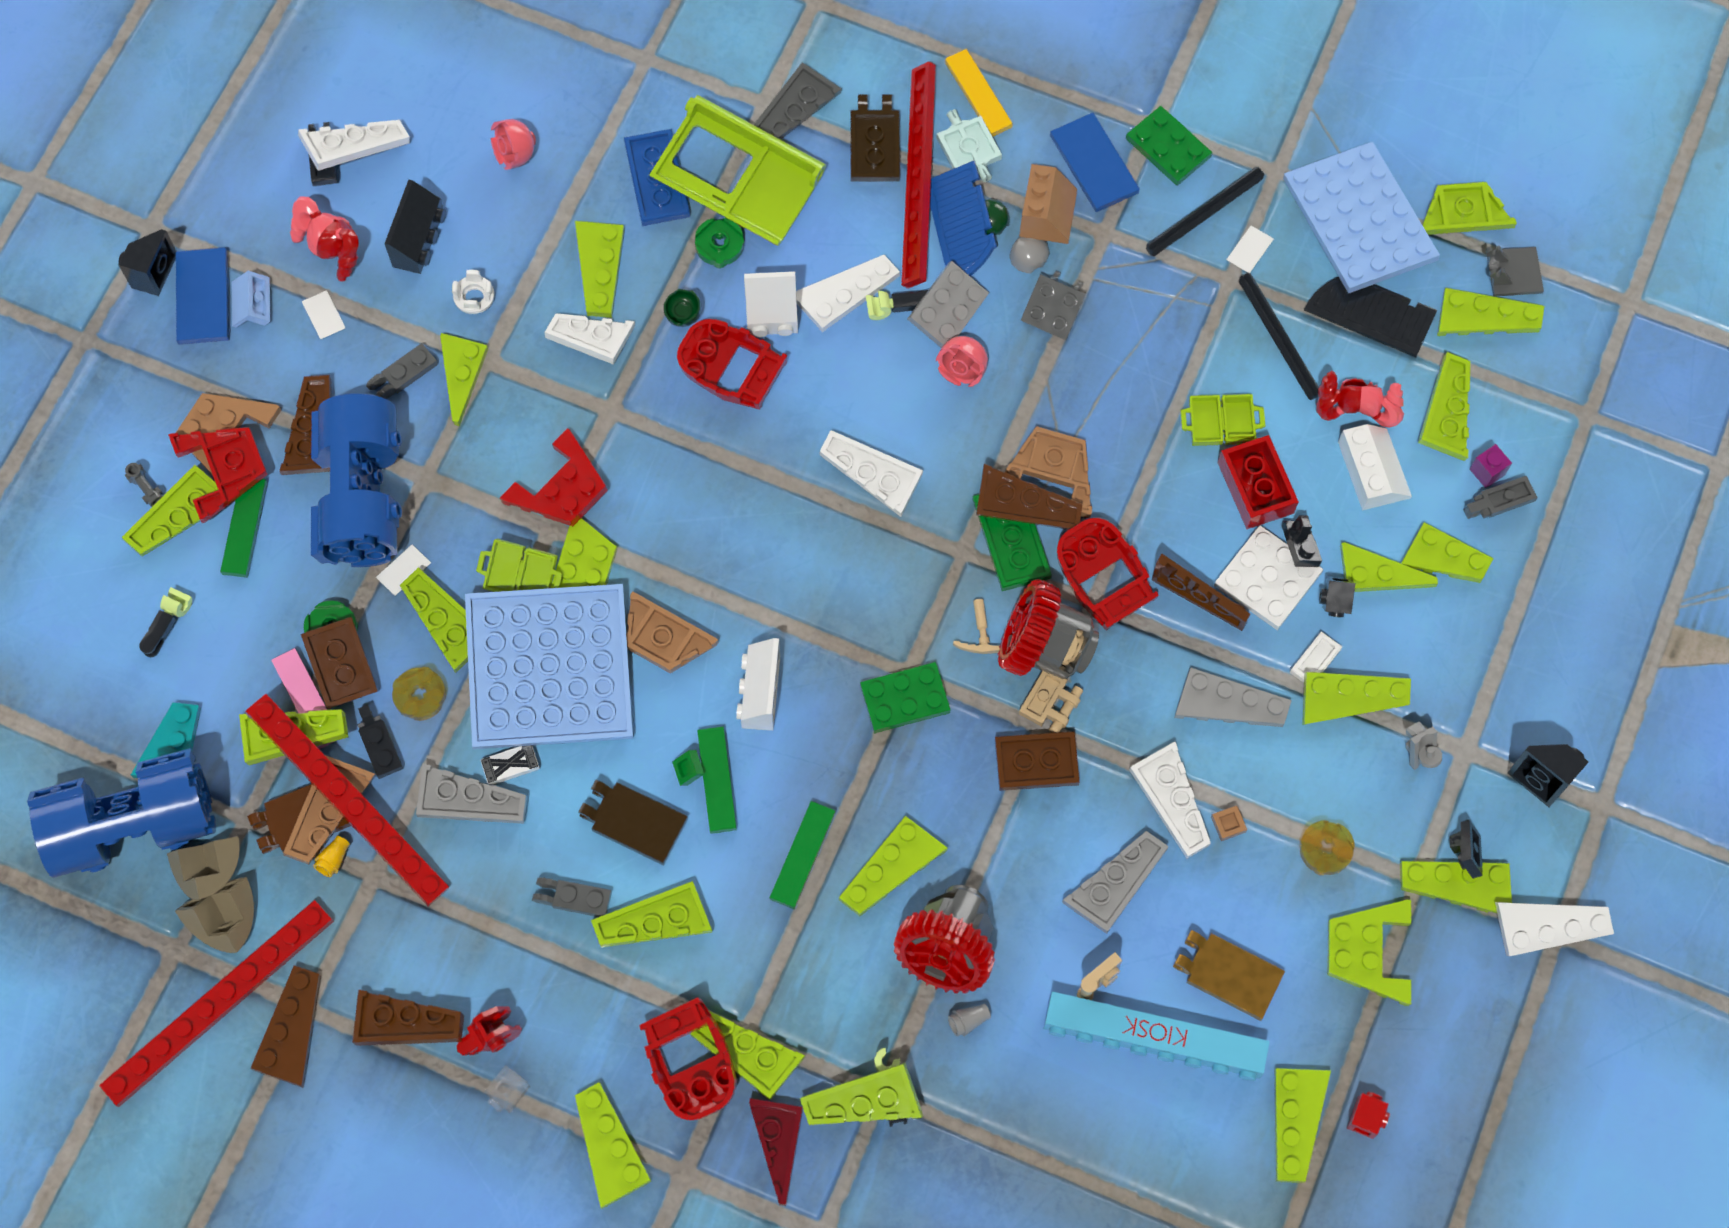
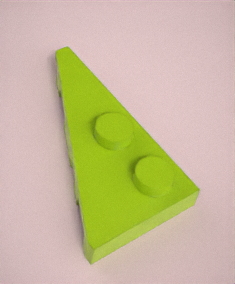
M1346 542L1340 545L1344 579H1352L1356 583L1354 592L1431 588L1438 585V579L1435 576Z

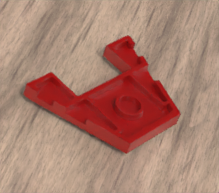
M249 427L221 429L210 433L194 431L191 434L179 435L178 433L168 434L177 458L201 449L205 453L218 490L193 499L202 523L207 522L268 475Z
M567 428L552 443V446L569 461L536 495H532L517 482H514L500 497L504 505H514L520 507L523 511L529 513L532 511L542 514L545 518L574 526L608 491L574 435Z

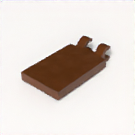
M312 784L263 803L266 811L255 812L247 816L253 830H258L266 825L269 828L270 836H264L256 840L263 854L279 847L284 852ZM344 818L333 833L348 828L351 825Z

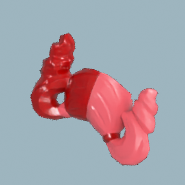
M300 196L294 202L292 209L293 217L290 231L292 241L294 243L303 241L307 232L308 248L314 255L321 259H333L338 256L337 278L340 282L345 281L346 277L351 276L353 267L357 265L358 236L345 218L321 213L314 200L310 197Z
M1334 371L1328 372L1327 376L1322 378L1318 391L1319 399L1316 405V412L1322 419L1330 421L1337 419L1345 413L1360 412L1370 416L1379 425L1388 428L1397 426L1403 420L1404 413L1401 407L1404 405L1401 384H1391L1387 395L1383 396L1382 389L1377 385H1373L1371 381L1367 385L1362 379H1346L1338 390V378ZM1382 407L1385 408V412L1383 413L1380 411Z

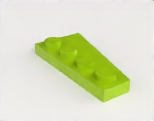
M1447 352L1443 356L1418 443L1465 461L1468 459L1467 439L1469 438V428L1467 427V415L1469 414L1470 405L1468 404V392L1470 391L1471 361Z
M905 816L839 896V901L858 916H861L887 897L898 886L900 887L918 871L927 867L935 858L947 852L948 848Z
M1401 861V890L1433 899L1447 900L1452 904L1460 906L1462 904L1477 908L1476 910L1487 913H1497L1495 902L1512 903L1510 863H1482L1483 876L1472 879L1468 871L1461 868L1459 862Z
M710 1012L725 1036L735 1072L771 1100L805 1059V1055L797 1051L794 1052L782 1044L766 1039L756 1032L740 1027L734 1022ZM708 1026L689 1034L712 1054H719Z
M1279 1068L1274 1070L1276 1182H1306L1331 1070Z
M600 1082L576 1094L575 1099L600 1207L603 1209L649 1184L651 1180Z

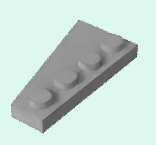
M1190 668L1174 718L1184 719V717L1203 721L1211 719L1223 720L1227 723L1247 722L1251 725L1283 727L1292 700Z
M422 763L416 809L417 817L524 824L526 795L495 785H487L479 780L468 779L455 775L453 772L442 771Z
M1144 832L1111 862H1108L1094 876L1080 885L1076 891L1063 899L1062 903L1107 934L1169 846L1149 832Z

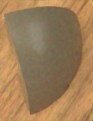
M239 837L216 840L204 845L178 849L167 853L175 880L189 898L199 900L211 896L223 888L230 880L239 859Z
M243 877L228 881L223 888L213 895L199 900L190 899L175 910L186 928L208 946L227 953H237L246 942L253 923L254 901L248 879Z

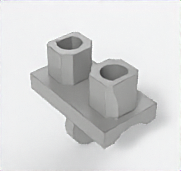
M1420 722L1408 727L1406 735L1410 740L1406 743V749L1410 753V766L1415 770L1420 764L1427 768H1434L1440 765L1442 762V752L1437 748L1438 732L1436 729L1431 727L1426 730Z

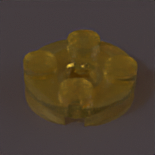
M413 668L405 671L399 678L395 679L393 682L392 698L401 715L423 721L439 713L444 703V698L446 699V688L440 676L430 668ZM416 689L426 690L423 693V699L412 698V694L415 693Z
M1322 820L1313 823L1304 832L1299 842L1300 855L1305 865L1317 875H1333L1343 871L1349 865L1353 857L1355 843L1351 833L1343 825ZM1321 842L1333 845L1331 854L1321 851Z

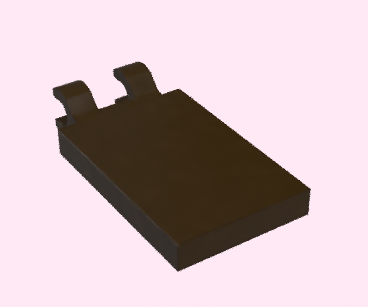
M867 94L858 95V110H851V182L900 181L899 110H892V94H882V110H868Z
M595 780L591 787V790H593L592 794L603 798L597 810L583 803L578 811L580 813L579 816L594 823L591 828L593 832L664 866L688 821V816L617 782L612 789L603 782Z

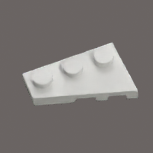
M556 313L545 331V338L614 364L635 328V321L626 320L625 323L612 322V319L603 318L602 321L588 320L586 316Z

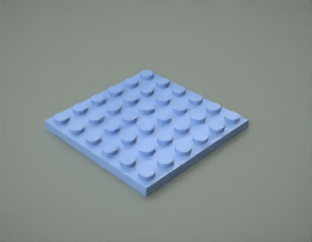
M623 584L465 594L473 749L633 739Z

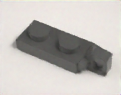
M1523 476L1481 491L1479 495L1474 497L1475 502L1467 504L1463 511L1467 519L1482 515L1483 519L1490 518L1535 502L1538 497L1528 477Z

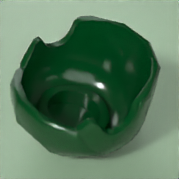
M994 199L985 200L992 225L991 229L986 230V234L1000 235L1010 224L1008 209L1000 201Z
M677 289L666 298L663 304L665 317L671 324L678 327L692 325L701 314V301L693 290Z

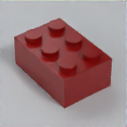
M1269 435L1221 450L1217 463L1246 529L1295 513L1299 501Z

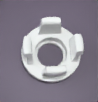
M467 270L465 278L459 282L453 281L452 283L454 303L462 312L468 314L484 312L494 301V289L491 282L481 277L478 270ZM471 290H479L483 293L484 297L478 303L477 300H466V294Z

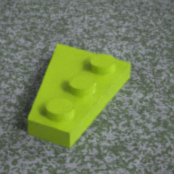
M1424 522L1401 564L1421 569L1422 572L1432 574L1436 572L1447 574L1451 578L1481 583L1494 558Z

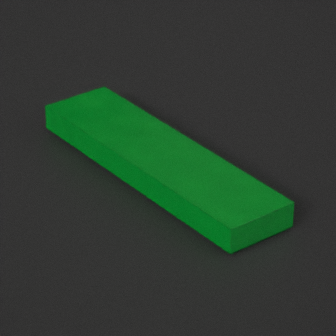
M261 479L235 500L220 570L222 575L248 578L267 488L266 479Z
M724 726L697 730L701 765L704 771L703 781L710 834L736 831Z
M810 801L769 897L771 901L795 910L836 810Z

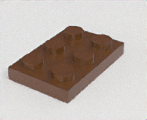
M352 617L301 634L327 709L378 692Z
M1075 732L995 737L999 791L1079 786Z

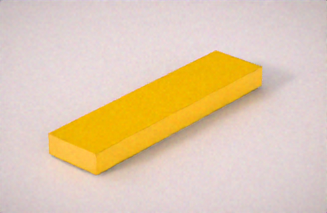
M967 49L945 58L946 66L977 116L982 117L992 137L1011 129L1013 123Z

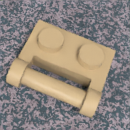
M1116 952L1083 978L1080 984L1081 988L1077 992V997L1092 1000L1093 993L1102 985L1108 987L1118 978L1117 975L1120 973L1119 967L1122 959Z

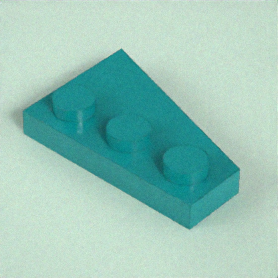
M173 702L138 762L189 748L193 750L201 711L200 706ZM137 764L131 773L132 778H137L135 772Z

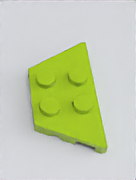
M1487 182L1437 185L1422 226L1427 234L1431 235L1515 228L1517 222L1514 217H1509L1503 209L1504 204L1493 194V190Z
M582 518L574 526H569L556 568V571L562 573L559 588L607 585L617 547ZM554 575L551 588H554L556 575Z

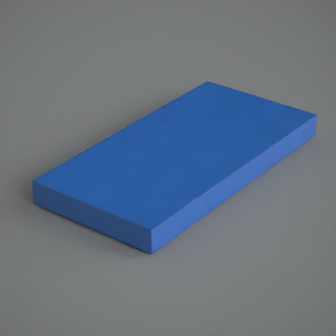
M1090 113L1050 131V137L1095 212L1139 194L1140 189L1094 113Z
M672 129L624 137L642 226L690 217L687 197L649 176L673 138ZM676 155L672 163L680 168L678 156Z
M226 247L176 252V341L178 345L229 341L228 254Z

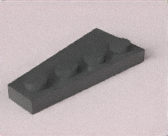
M802 62L754 125L782 139L841 94L842 88Z

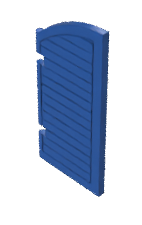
M975 161L933 177L930 183V207L945 267L949 262L953 261L969 276L977 272L990 257L993 250L997 248L994 234H986V230L991 229L992 225L982 186L974 187V182L980 180Z

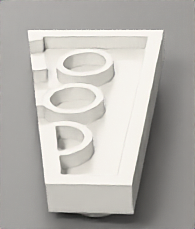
M882 255L797 290V304L814 324L824 332L864 303L866 295H875L900 277V271L885 255Z
M1495 902L1506 956H1514L1614 934L1608 907Z

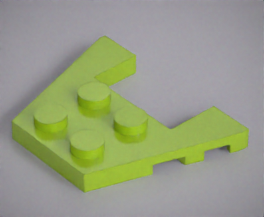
M1403 900L1329 919L1327 975L1353 986L1375 992L1376 995L1381 997H1388L1398 1001L1401 1005L1410 1006L1411 980L1383 978L1382 971L1383 924L1410 926L1411 900Z

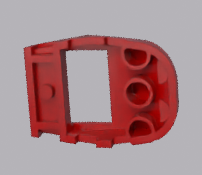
M705 319L695 323L688 330L678 347L677 360L683 373L708 392L724 401L760 410L784 365L786 366L787 355L783 353L780 356L771 350V344L763 339L759 340L743 327L737 329L728 326L727 322ZM740 346L759 356L738 392H730L717 386Z
M1090 518L1077 524L1062 535L1057 546V560L1078 602L1105 630H1108L1127 616L1154 601L1159 595L1157 591L1153 593L1147 581L1150 576L1146 568H1143L1134 546H1130L1122 538V533L1109 521L1102 518ZM1121 559L1135 580L1094 605L1080 584Z
M697 997L639 1025L640 1030L646 1033L648 1045L645 1046V1051L653 1071L651 1074L655 1085L659 1086L664 1095V1101L677 1117L684 1120L702 1119L721 1110L731 1101L736 1091L737 1079L723 1032L701 998ZM708 1026L719 1054L671 1076L660 1048Z

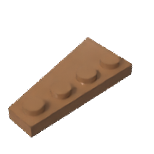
M326 756L361 794L375 777V774ZM313 784L283 852L284 856L308 865L344 819Z

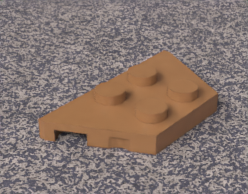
M633 591L630 594V610L626 633L627 649L671 674L719 643L717 638Z

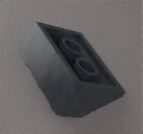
M409 179L384 244L392 267L421 274L423 267L429 263V250L431 245H434L437 241V229L439 223L442 224L444 222L446 210L443 208L441 198Z
M1568 744L1534 745L1526 748L1507 774L1546 806L1550 807L1589 761L1585 759L1584 754L1574 747L1571 748Z

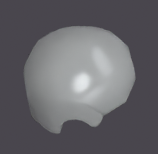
M1019 237L1013 244L1009 257L1011 264L1018 271L1032 273L1035 269L1042 268L1045 265L1050 252L1048 244L1044 240Z

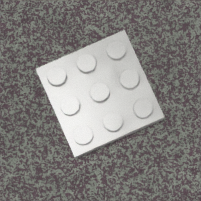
M1259 525L1216 580L1214 586L1278 631L1322 574L1323 569L1321 567H1295L1288 544Z

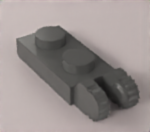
M421 343L381 371V373L373 376L366 386L370 391H373L385 382H388L389 385L384 386L375 395L387 399L395 393L398 394L436 367L438 364L437 360Z
M537 878V885L542 888L554 889L556 892L554 898L540 893L533 894L532 900L534 902L553 906L554 909L595 917L607 914L612 895L611 890L562 880L555 881L548 878Z

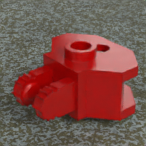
M496 1006L481 1012L473 1018L471 1025L467 1027L469 1034L462 1038V1042H457V1052L464 1056L468 1054L476 1055L482 1051L495 1053L503 1049L507 1043L520 1036L522 1031L520 1025L514 1027L510 1025L505 1026L503 1022L510 1016L511 1009L509 1006Z

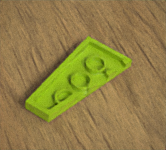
M575 221L587 316L612 318L625 230L624 225Z
M1445 288L1437 336H1446L1449 333L1469 335V333L1477 332L1494 334V332L1505 331L1507 334L1537 333L1542 328L1545 306Z
M194 465L122 536L123 541L143 557L200 522L193 499L217 491L216 483Z
M418 567L400 584V587L450 666L457 673L468 662L466 610Z
M1305 672L1302 725L1410 705L1411 679Z
M342 710L309 711L308 713L285 712L315 746L349 737L346 714ZM239 714L244 761L250 766L285 756L246 714Z
M693 881L591 920L601 948L713 933Z
M906 1063L800 1098L808 1125L923 1117Z

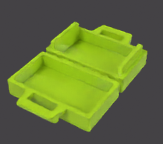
M1252 394L1222 395L1221 402L1220 395L1190 396L1189 408L1180 410L1182 430L1186 432L1191 431L1192 446L1222 445L1223 441H1225V445H1240L1257 439L1256 429H1263L1266 426L1264 408L1253 405ZM1254 411H1258L1259 424H1255ZM1186 413H1190L1191 426H1187Z
M498 538L494 539L491 551L480 552L476 569L478 573L485 576L483 589L492 592L549 589L553 575H556L554 588H559L562 573L555 570L557 555L530 547L526 549V546ZM486 556H490L487 571L483 570Z

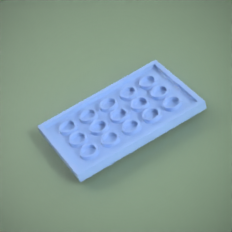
M1373 141L1284 173L1283 180L1348 294L1439 260L1440 254Z

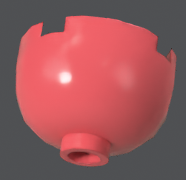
M506 119L494 122L491 126V131L495 130V137L491 138V145L498 163L502 164L504 162L506 165L505 170L526 164L532 157L534 145L536 144L534 133L519 120Z
M957 336L947 341L936 357V362L938 361L940 365L938 367L940 374L946 380L958 386L961 385V382L969 384L968 387L978 384L988 366L985 348L978 341L967 336Z

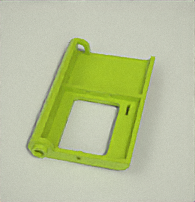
M699 95L695 98L691 97L685 106L687 111L685 119L649 176L779 246L819 183L826 169V164ZM695 127L707 131L752 156L750 164L731 193L727 194L672 163Z

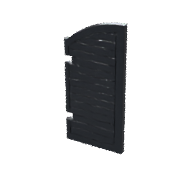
M1339 277L1330 280L1320 287L1304 308V311L1415 358L1437 312L1436 309L1419 302L1416 308L1410 306V298L1376 284L1348 294Z

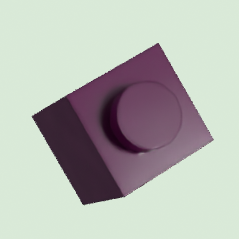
M1495 444L1477 456L1469 470L1487 488L1506 475L1512 462Z

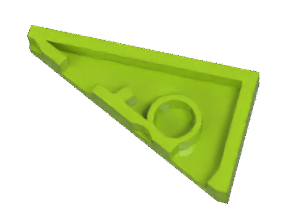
M441 333L440 339L452 421L456 426H460L487 355L488 346Z

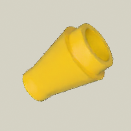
M336 836L315 857L316 862L313 867L326 877H332L334 873L337 874L350 843L343 837Z

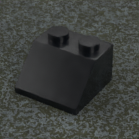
M161 229L129 243L125 252L120 254L118 264L132 289L159 296L176 260L177 251L167 231Z

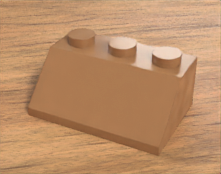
M1031 164L1019 237L1064 244L1069 243L1077 188L1057 168Z

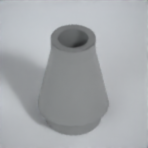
M984 1003L979 1006L954 1010L953 1014L948 1016L950 1028L956 1036H966L983 1022L991 1019L990 1011Z

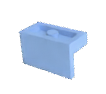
M247 271L232 281V327L235 328L247 320L264 326L270 322V277Z

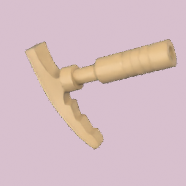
M976 599L973 601L977 629L980 631V645H968L967 643L954 641L953 646L972 653H998L1000 645H989L990 640L986 634L988 627L984 600Z

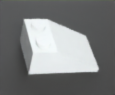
M795 272L744 274L747 329L750 331V334L756 337H764L768 334L789 336L793 333H798Z

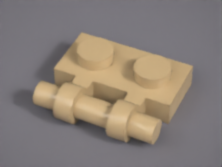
M1042 671L1019 710V715L1041 727L1048 718L1053 722L1049 731L1051 733H1060L1061 729L1067 726L1069 722L1068 717L1073 708L1078 707L1080 703L1079 698L1083 690L1078 686H1074L1072 691L1068 692L1064 690L1067 679H1061ZM1058 699L1064 702L1059 712L1052 709Z

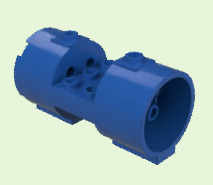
M369 394L338 395L326 399L319 405L318 411L312 412L311 459L321 468L330 467V494L323 496L318 501V506L311 507V556L321 564L331 563L337 565L338 561L351 563V567H371L391 561L392 555L397 556V528H399V518L402 516L401 505L389 494L386 495L380 492V484L383 483L381 469L395 463L397 456H399V446H401L402 439L399 431H397L396 406L385 398Z
M191 748L138 762L135 771L138 778V787L96 798L93 790L86 784L83 777L30 792L27 803L32 833L40 859L47 873L52 878L80 870L81 872L89 870L90 872H98L109 865L111 857L110 845L119 842L120 838L131 836V838L141 837L149 830L154 841L162 850L168 848L170 850H177L184 847L186 843H189V840L214 834L216 832V819L214 815L210 816L209 814L212 812L210 791L200 763H193L196 761V758Z

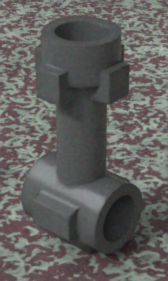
M130 463L126 466L125 477L127 480L138 485L145 495L142 499L146 504L149 503L151 507L163 497L161 495L163 494L159 487L153 489L145 478L146 471L141 464Z

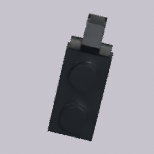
M368 704L358 708L363 720L362 723L357 724L358 731L377 778L381 779L402 770L403 766L380 715L373 717Z

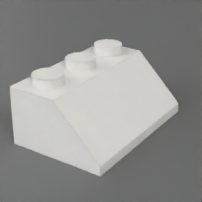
M1366 424L1343 430L1338 444L1362 511L1411 499L1412 495L1387 428Z
M777 638L748 645V653L742 655L741 668L746 670L745 679L740 678L739 694H743V703H738L736 718L741 720V726L744 729L774 730L780 666V644Z

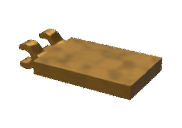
M1191 930L1185 944L1197 949L1198 952L1193 962L1188 957L1179 954L1173 968L1190 976L1187 981L1189 985L1261 1021L1285 971L1212 933L1208 940H1206L1202 935Z

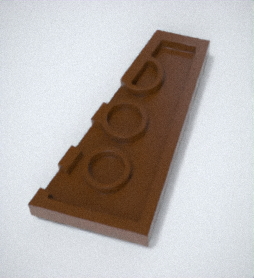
M330 375L306 376L303 378L296 405L295 419L292 420L289 442L286 443L284 461L281 463L279 470L281 475L330 472V467L321 468L311 459L312 412L318 411L319 405L326 399L331 398Z
M987 464L983 465L976 516L1067 530L1080 523L1082 504L1054 492H1049L1030 482H1025L1006 472H1001Z
M1161 554L1157 560L1152 576L1153 582L1243 631L1250 613L1242 605L1234 603L1164 554Z
M295 965L293 966L250 1069L304 1088L305 1068L308 1063V1049L313 1031L312 1023L321 980L320 974Z
M358 989L353 1043L356 1046L462 1042L464 1014L437 1006L417 1004L414 1001L394 999L382 994H371Z

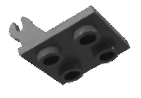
M1492 246L1486 248L1494 297L1542 294L1544 292L1536 247L1501 249L1500 246H1497L1495 250H1492Z
M1058 271L1051 278L1040 274L1021 321L1067 340L1086 296L1085 293L1080 291L1084 283L1078 281L1076 286L1071 288L1057 282L1061 276V273Z

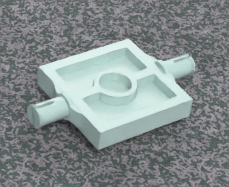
M956 110L949 111L947 117L952 126L947 130L937 133V140L951 167L955 169L975 161L982 182H986V179L989 181L992 176L986 167L1001 160L1002 154L981 116L961 121Z

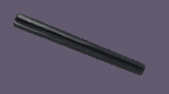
M1259 167L1250 170L1147 243V252L1151 256H1156L1263 180L1264 172Z
M1246 273L1240 276L1239 283L1307 398L1309 400L1318 398L1319 386L1252 274Z

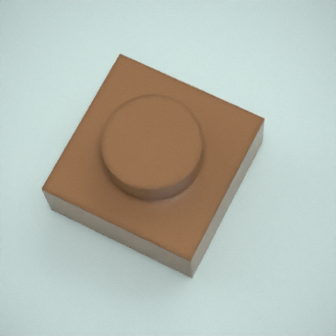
M1237 806L1214 813L1211 816L1221 841L1241 835L1247 831Z

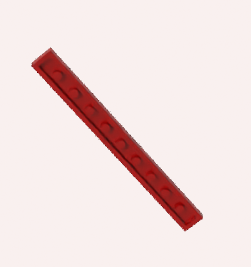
M930 61L912 69L901 281V285L908 289L926 282L936 71V65Z
M267 694L263 695L245 710V714L428 907L449 889V886Z
M314 900L99 1085L100 1088L119 1108L334 921Z

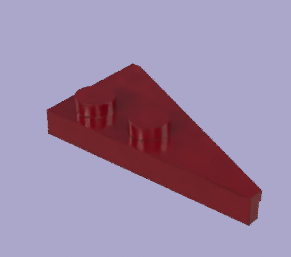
M750 1098L749 1105L778 1203L781 1206H786L803 1107Z

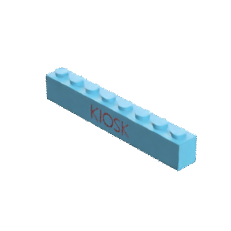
M1057 992L1051 993L1044 1029L1049 1030V1034L1053 1036L1065 1037V1034L1076 1036V1040L1083 1043H1092V1040L1103 1042V1046L1116 1050L1119 1047L1129 1048L1131 1053L1141 1056L1151 1053L1158 1055L1157 1058L1162 1061L1173 1062L1174 1059L1185 1061V1065L1192 1068H1201V1065L1212 1067V1071L1215 1073H1238L1240 1078L1255 1081L1256 1078L1260 1079L1264 1074L1270 1042Z

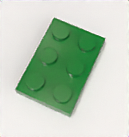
M1161 105L1126 134V140L1176 186L1209 160L1213 153Z
M936 662L860 682L874 734L946 715L951 711Z

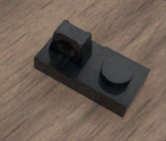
M1299 515L1295 521H1284L1282 529L1295 567H1319L1322 558L1311 531L1312 525L1310 524L1309 517Z
M1470 819L1462 821L1461 831L1449 837L1450 848L1454 854L1461 853L1458 854L1459 864L1474 879L1483 876L1481 836Z

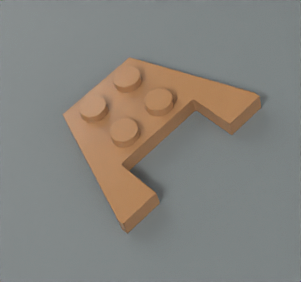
M202 393L176 433L179 435L191 434L194 431L210 433L221 429L240 428L246 418L270 429L282 410L276 404ZM203 449L191 453L212 475Z
M1036 426L1005 472L1018 479H1021L1022 474L1073 488L1071 500L1082 504L1081 516L1090 519L1092 506L1090 505V485L1088 484L1086 441Z

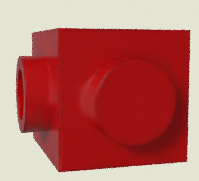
M1362 1093L1356 1100L1347 1129L1374 1139L1378 1135L1380 1128L1385 1129L1388 1123L1390 1113L1386 1112L1389 1104L1382 1101L1383 1098L1375 1093Z

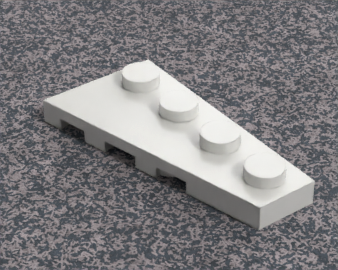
M400 120L371 122L364 127L350 124L345 125L344 129L330 130V126L319 127V131L308 132L307 129H298V136L317 170L410 143V136Z
M832 430L820 450L821 457L900 517L903 515L923 475V470Z
M1176 742L1169 744L1131 766L1130 772L1186 859L1210 846L1211 842L1200 811H1198L1195 796L1188 783Z

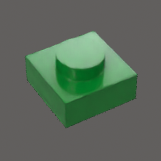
M688 750L672 761L680 786H688L704 775L696 750Z

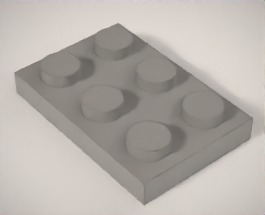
M951 261L943 269L907 320L942 348L947 341L959 336L989 292Z

